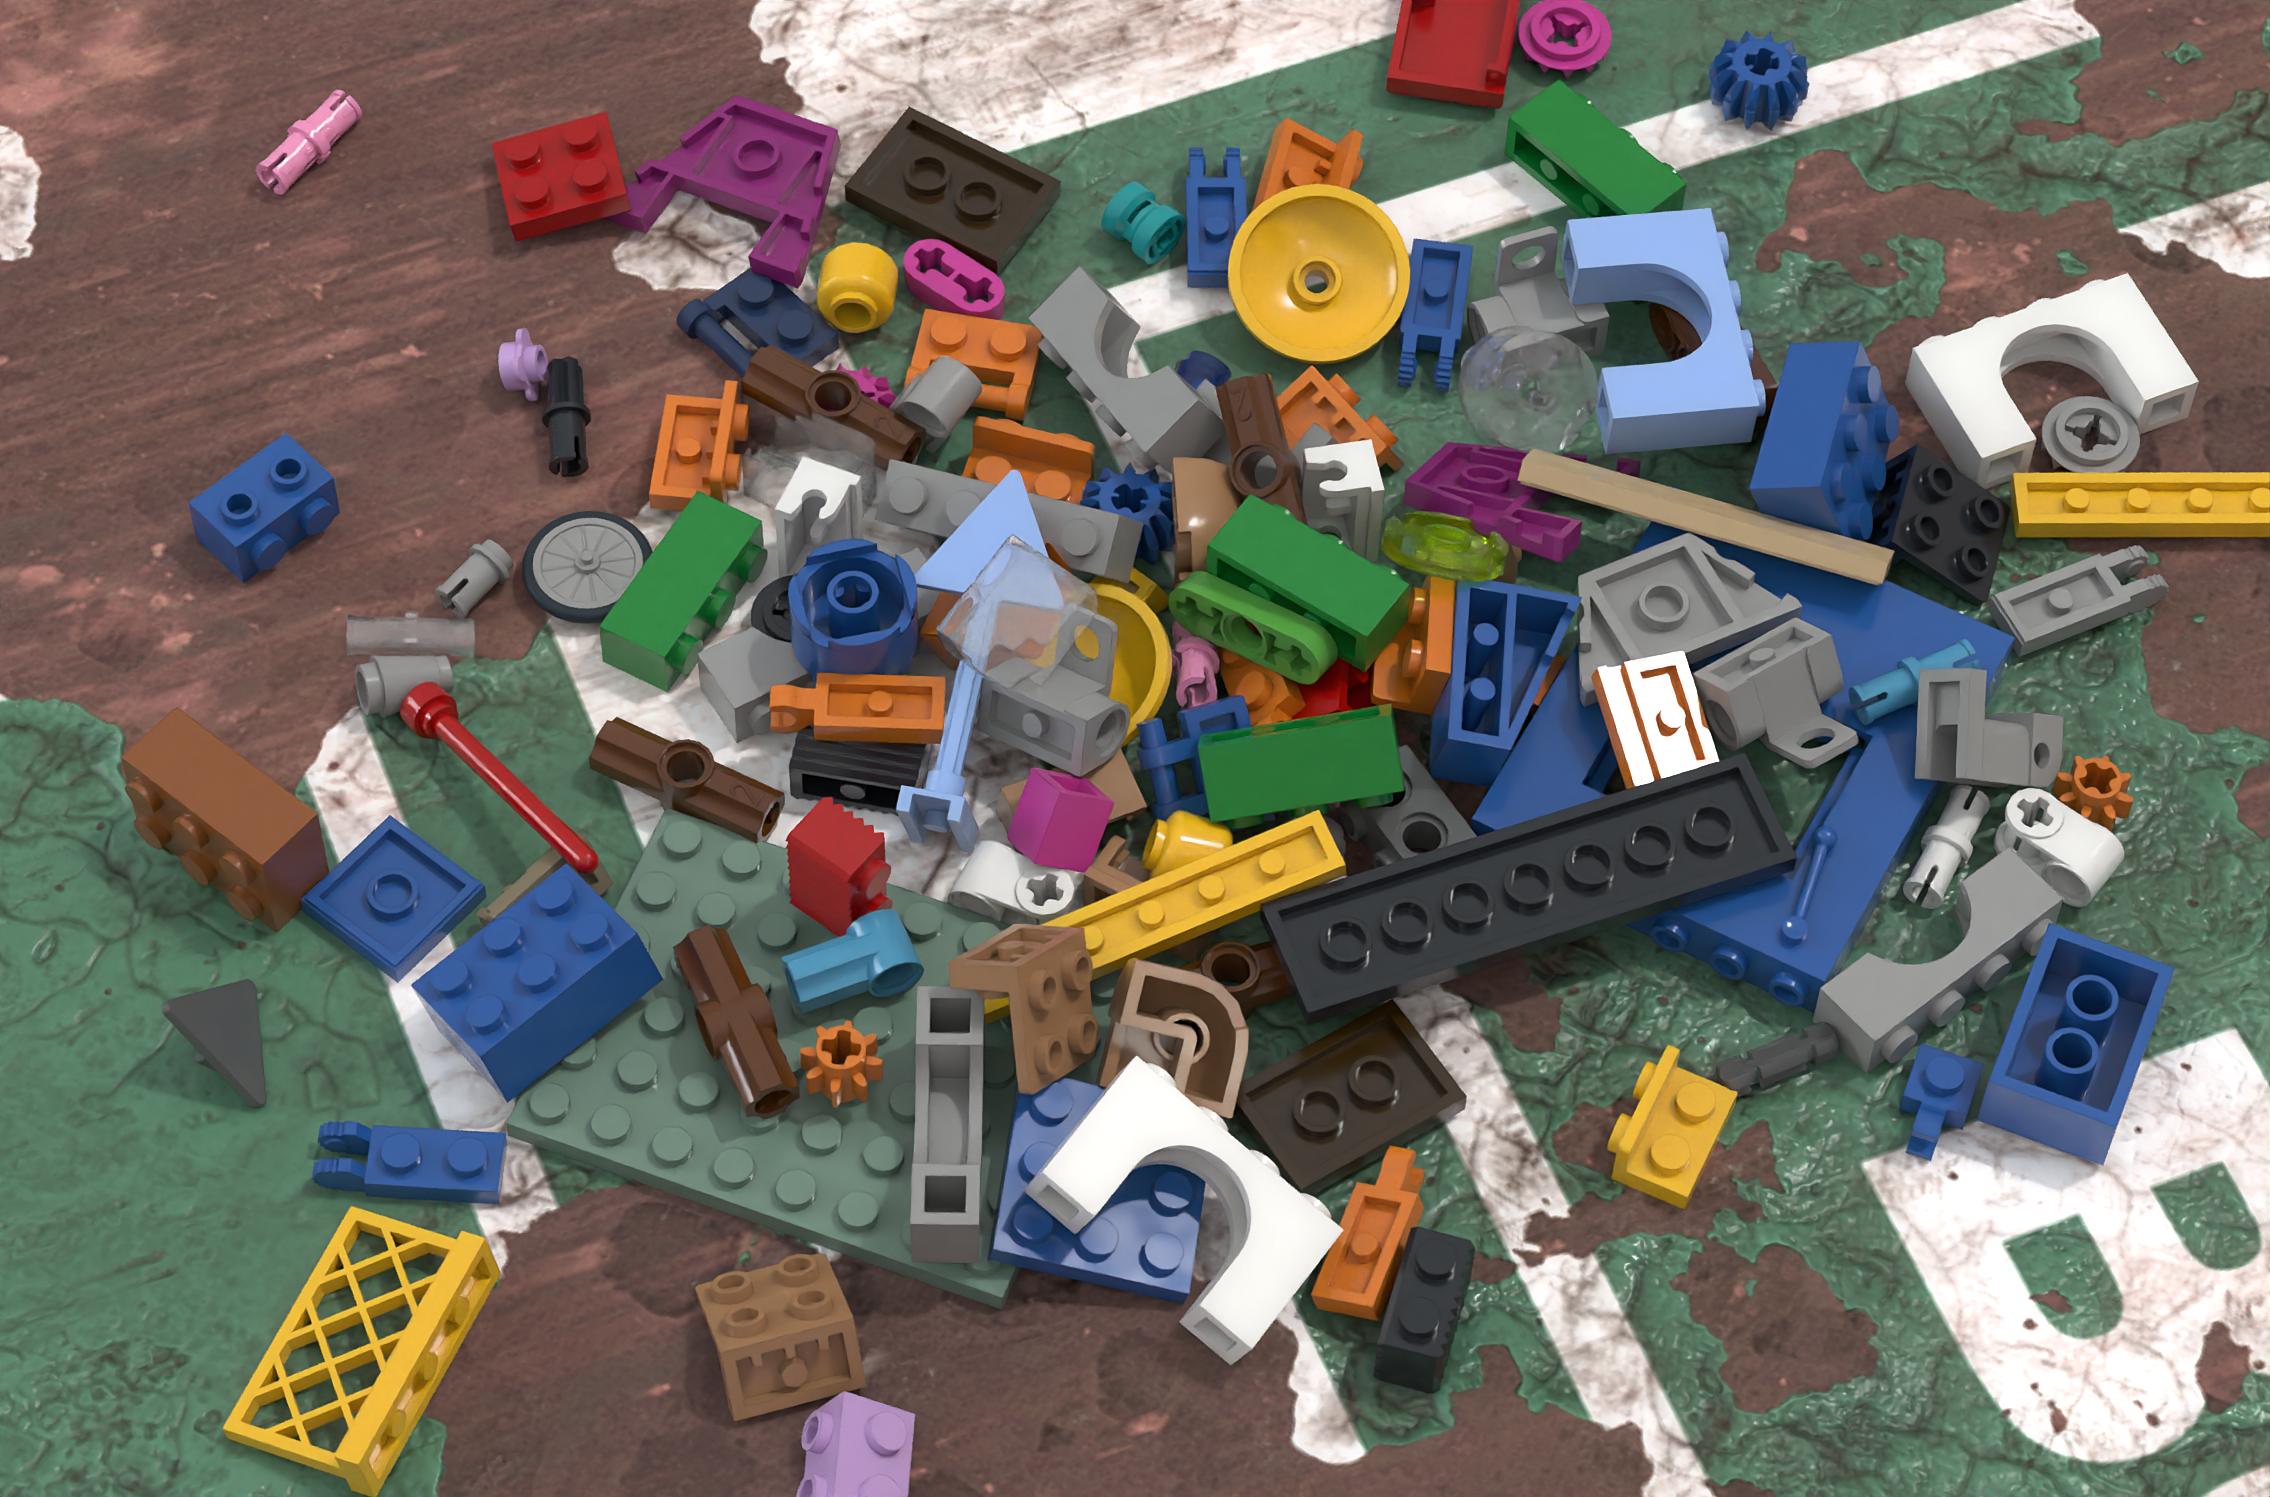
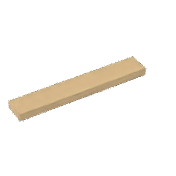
M1535 448L1523 459L1518 476V481H1521L1520 484L1878 586L1883 584L1894 555V550Z

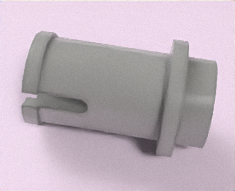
M487 539L482 545L473 544L468 550L470 557L442 586L439 585L434 591L435 597L446 610L454 603L456 607L452 610L451 614L459 619H464L469 611L496 583L505 584L510 578L508 571L514 566L513 560L500 545L492 540Z

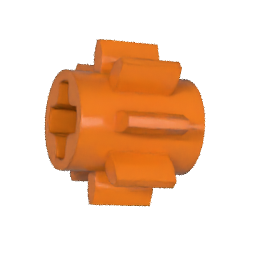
M2079 755L2075 756L2070 774L2058 772L2052 790L2055 795L2060 797L2058 801L2089 821L2107 828L2110 832H2112L2116 817H2129L2134 801L2133 797L2126 794L2132 777L2131 774L2121 773L2110 762L2108 756L2086 760Z
M849 1020L843 1026H834L827 1030L822 1026H818L816 1028V1048L804 1047L800 1050L801 1068L809 1071L806 1075L807 1092L814 1094L821 1091L827 1098L831 1099L832 1107L837 1108L841 1102L852 1101L856 1098L866 1102L868 1100V1080H883V1060L875 1057L878 1053L877 1036L870 1034L863 1037L859 1031L853 1028L852 1021Z

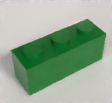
M1558 79L1508 117L1504 154L1581 218L1683 210L1687 183L1681 179L1679 173L1671 165L1661 163L1639 145L1636 138L1628 130L1618 128L1596 110L1594 104L1586 96L1575 93L1561 80Z
M697 491L600 624L599 631L603 662L666 692L670 690L681 673L689 674L698 662L697 653L702 651L703 642L714 627L720 629L728 621L734 609L736 596L746 582H755L764 569L768 551L764 548L762 520Z
M1250 494L1207 544V573L1320 624L1334 639L1338 649V657L1363 672H1366L1408 619L1410 584L1405 582L1396 571L1386 565H1376L1351 551L1339 538L1330 534L1323 535L1298 521L1283 506L1278 504L1270 505L1253 494Z
M1392 703L1200 735L1198 752L1211 823L1226 820L1227 826L1232 829L1261 824L1266 821L1265 814L1290 810L1291 817L1300 818L1317 810L1324 814L1330 810L1329 803L1354 799L1356 807L1379 806L1392 802L1394 800L1393 793L1404 791V773Z

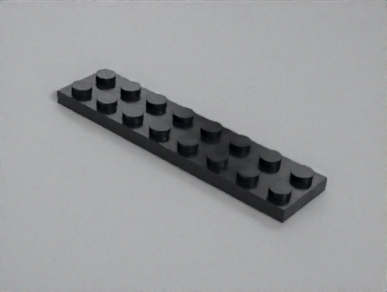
M1742 753L1263 903L1260 908V919L1308 1026L1792 872L1795 869L1797 856L1746 753Z

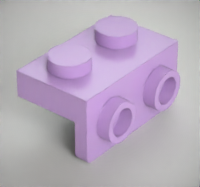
M846 1391L841 1392L822 1407L813 1411L808 1417L802 1432L801 1442L803 1449L806 1450L804 1478L799 1485L796 1497H908L915 1414Z

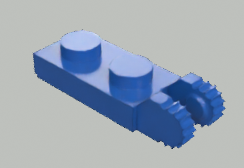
M1226 147V154L1223 156V175L1226 178H1204L1206 174V157L1203 154V148H1189V178H1186L1187 287L1229 288L1228 262L1231 248L1240 227L1247 218L1246 179L1241 178L1240 147Z
M1413 239L1410 259V285L1403 308L1398 346L1402 347L1398 386L1411 387L1417 370L1416 349L1440 352L1439 361L1436 362L1433 381L1436 384L1435 390L1449 392L1454 353L1459 354L1473 253L1472 245Z
M329 1121V1123H324L323 1126L320 1125L318 1143L325 1150L368 1155L367 1166L348 1158L333 1159L331 1157L330 1159H318V1162H314L312 1180H314V1183L319 1184V1186L325 1187V1189L366 1192L368 1197L496 1204L500 1202L507 1151L506 1133L373 1125L371 1129L361 1123L350 1121L343 1123Z

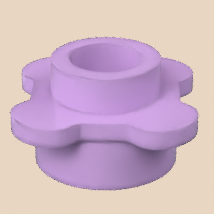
M521 328L516 331V341L506 342L500 346L498 355L500 377L508 391L525 390L527 400L536 401L539 398L538 383L547 379V354L542 345H533L528 330Z

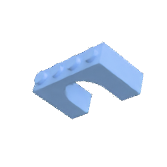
M1711 208L1567 220L1560 258L1571 305L1629 300L1656 302L1670 307L1683 315L1694 326L1702 342V345L1693 353L1675 361L1601 369L1594 407L1605 455L1751 442L1756 419L1765 414V390L1761 379L1753 380L1750 368L1753 362L1752 337L1748 329L1741 330L1738 320L1741 311L1740 289L1736 280L1729 281L1726 271L1729 261L1728 241L1725 232L1716 231Z

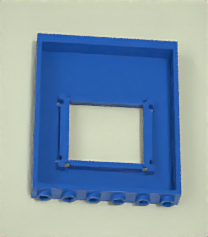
M1651 521L1631 555L1686 534L1689 531ZM1692 533L1713 546L1721 557L1735 560L1755 572L1754 582L1775 596L1783 599L1788 593L1797 598L1802 605L1800 620L1832 635L1844 685L1842 692L1819 704L1821 713L1855 730L1857 736L1865 740L1863 749L1853 746L1844 751L1849 756L1795 850L1797 860L1794 871L1628 923L1625 926L1651 937L1656 944L1668 951L1683 952L1711 965L1717 973L1733 980L1741 979L1769 992L1777 1001L1784 1005L1802 1007L1815 1013L1820 988L1840 974L1945 783L1915 779L1918 707L1911 704L1878 718L1871 724L1863 725L1855 715L1854 710L1875 702L1877 697L1874 696L1863 702L1851 705L1848 689L1853 685H1860L1897 669V663L1904 658L1913 656L1918 660L1949 647L1958 640L1966 639L1970 642L1976 653L1954 662L1953 667L1955 668L1966 662L1979 659L1981 670H1987L1986 709L2006 672L2015 637L1887 580H1884L1883 584L1878 586ZM1755 639L1688 665L1691 675ZM1578 643L1472 817L1471 829L1477 836L1608 796L1602 792L1617 769L1618 762L1599 702L1584 707L1580 701ZM1829 736L1816 737L1815 739L1827 744L1830 741H1832L1833 738ZM1829 826L1837 833L1838 841L1833 849L1827 851L1805 918L1808 925L1807 937L1801 944L1790 945L1781 937L1782 923L1793 915L1815 849L1812 834L1818 827Z

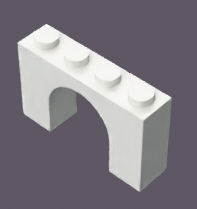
M2128 273L2106 281L2102 279L2091 281L2080 290L2054 299H2039L2030 304L2026 309L2000 318L1994 316L1985 318L1971 328L1948 336L1936 335L1930 337L1919 346L1913 347L1905 381L1906 387L1958 471L1984 489L2011 481L2013 473H2028L2035 447L2036 437L2010 398L2002 382V378L2016 367L2030 362L2055 361L2069 364L2085 371L2099 382L2113 403L2123 408L2133 418L2139 434L2188 418L2199 383Z
M1136 1055L1115 1076L1023 1191L1076 1234L1096 1216L1127 1175L1137 1168L1153 1164H1168L1184 1168L1203 1179L1215 1191L1225 1208L1230 1228V1243L1223 1265L1179 1322L1228 1364L1232 1365L1253 1349L1343 1232V1229L1331 1220L1329 1210L1321 1201L1309 1194L1299 1193L1280 1177L1278 1167L1270 1158L1261 1152L1248 1150L1229 1134L1228 1127L1220 1116L1208 1108L1197 1107L1178 1091L1177 1085L1169 1073L1155 1064L1145 1063Z

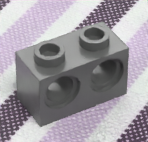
M1407 744L1399 748L1404 773V791L1393 793L1394 800L1389 803L1395 806L1360 808L1355 806L1354 799L1340 801V805L1337 808V817L1344 832L1352 841L1360 840L1372 856L1374 869L1419 855L1410 849L1422 848L1432 851L1477 837Z

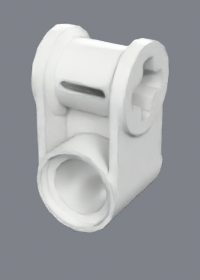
M2036 788L2019 790L2011 796L2005 809L2006 821L1999 826L1994 837V849L1997 855L2010 847L2064 898V903L2075 907H2084L2091 902L2123 861L2125 853L2121 842L2107 828L2089 821L2058 801L2051 793ZM2039 808H2042L2044 813L2040 822L2035 821ZM2017 836L2022 839L2018 851L2014 850L2013 847Z
M982 840L977 843L948 896L949 903L1011 925H1037V919H1039L1040 925L1075 911L1072 905L1075 896L1073 880L1066 871L1060 868L1034 864L1025 855L992 840ZM1053 883L1056 884V893L1053 890Z

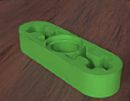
M1204 571L1192 572L1169 595L1168 604L1175 620L1184 629L1298 683H1315L1338 658V649L1334 639L1320 624ZM1244 618L1250 621L1258 629L1261 636L1257 635L1249 628Z

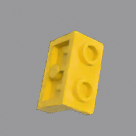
M1667 1045L1658 1065L1647 1061L1643 1067L1633 1092V1098L1640 1100L1632 1117L1624 1113L1620 1115L1609 1139L1607 1150L1616 1153L1611 1179L1685 1210L1734 1109L1738 1092L1729 1090L1725 1086L1677 1067L1680 1049Z

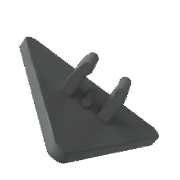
M250 979L172 998L162 1004L164 1016L198 1050L199 1053L194 1058L196 1063L217 1071L252 1108L256 1109L266 1103L257 988Z

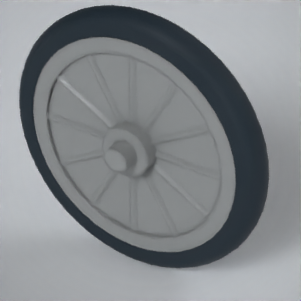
M576 512L553 520L532 538L524 553L522 577L530 597L541 609L550 615L573 623L603 622L653 551L644 534L629 521L606 512Z

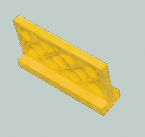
M350 1206L222 1429L226 1437L247 1446L345 1478L352 1491L369 1497H377L501 1274L486 1238L461 1231L458 1238L454 1239ZM361 1231L385 1238L388 1251L356 1264H351L348 1253ZM395 1242L401 1243L403 1245L396 1247ZM427 1253L445 1257L436 1274L410 1284L403 1263ZM395 1267L402 1288L365 1302L358 1281ZM350 1285L357 1306L320 1320L316 1309L323 1296ZM422 1298V1300L420 1301V1303H419V1305H418L416 1300H419V1299ZM409 1304L413 1316L406 1328L379 1340L371 1319ZM363 1322L370 1344L333 1358L326 1337ZM318 1341L325 1362L288 1377L284 1364L291 1352ZM391 1354L386 1361L385 1356ZM377 1360L381 1372L374 1385L347 1396L340 1374ZM331 1378L339 1400L301 1415L294 1393ZM286 1397L293 1419L266 1430L250 1424L260 1407ZM358 1411L356 1417L354 1418L353 1413ZM345 1416L349 1429L335 1453L311 1444L307 1431ZM299 1435L300 1441L292 1438Z

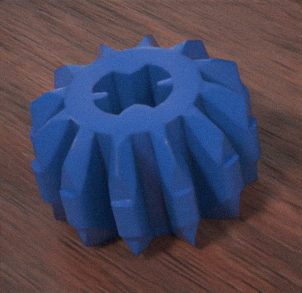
M1747 30L1740 39V42L1726 39L1724 46L1720 49V55H1715V59L1710 65L1708 78L1711 80L1710 96L1712 98V105L1723 107L1722 112L1724 113L1725 121L1738 117L1743 119L1746 130L1754 122L1763 123L1770 131H1772L1778 119L1792 122L1794 115L1798 111V106H1802L1803 100H1806L1809 82L1807 81L1808 66L1806 64V56L1795 54L1793 40L1779 44L1776 43L1771 31L1763 39H1756Z
M1129 462L1122 474H1117L1105 466L1100 475V482H1086V486L1082 491L1080 505L1119 514L1144 523L1135 559L1142 558L1154 566L1159 558V551H1172L1175 544L1171 495L1172 482L1159 483V475L1155 468L1141 475L1136 473L1131 462Z

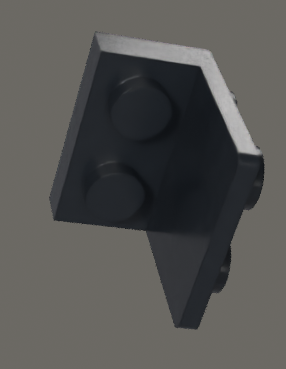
M1919 444L1885 463V485L1882 490L1876 492L1872 507V533L1869 539L1863 542L1894 550L1890 567L1896 566L1905 559L1972 605L1977 607L1987 602L2010 514L2009 505Z

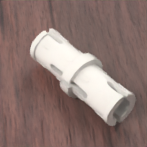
M1969 785L1955 786L1950 793V798L1937 825L1930 826L1926 830L1921 841L1923 853L1910 877L1903 885L1905 896L1914 904L1923 886L1927 883L1930 887L1921 907L1928 909L1938 908L1944 900V894L1956 869L1967 864L1973 852V846L1970 841L1984 815L1990 808L1988 797L1980 790H1978L1970 808L1966 810L1963 807L1972 787Z

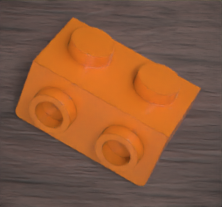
M1286 117L1274 130L1252 211L1275 194L1297 186L1326 184L1350 189L1356 182L1363 167V159L1358 156L1363 134L1351 129L1336 144Z
M725 380L722 399L666 394L649 491L651 509L683 511L697 491L726 504L728 491H739L742 455L734 454L736 440L747 441L750 424V405L740 404L738 381Z

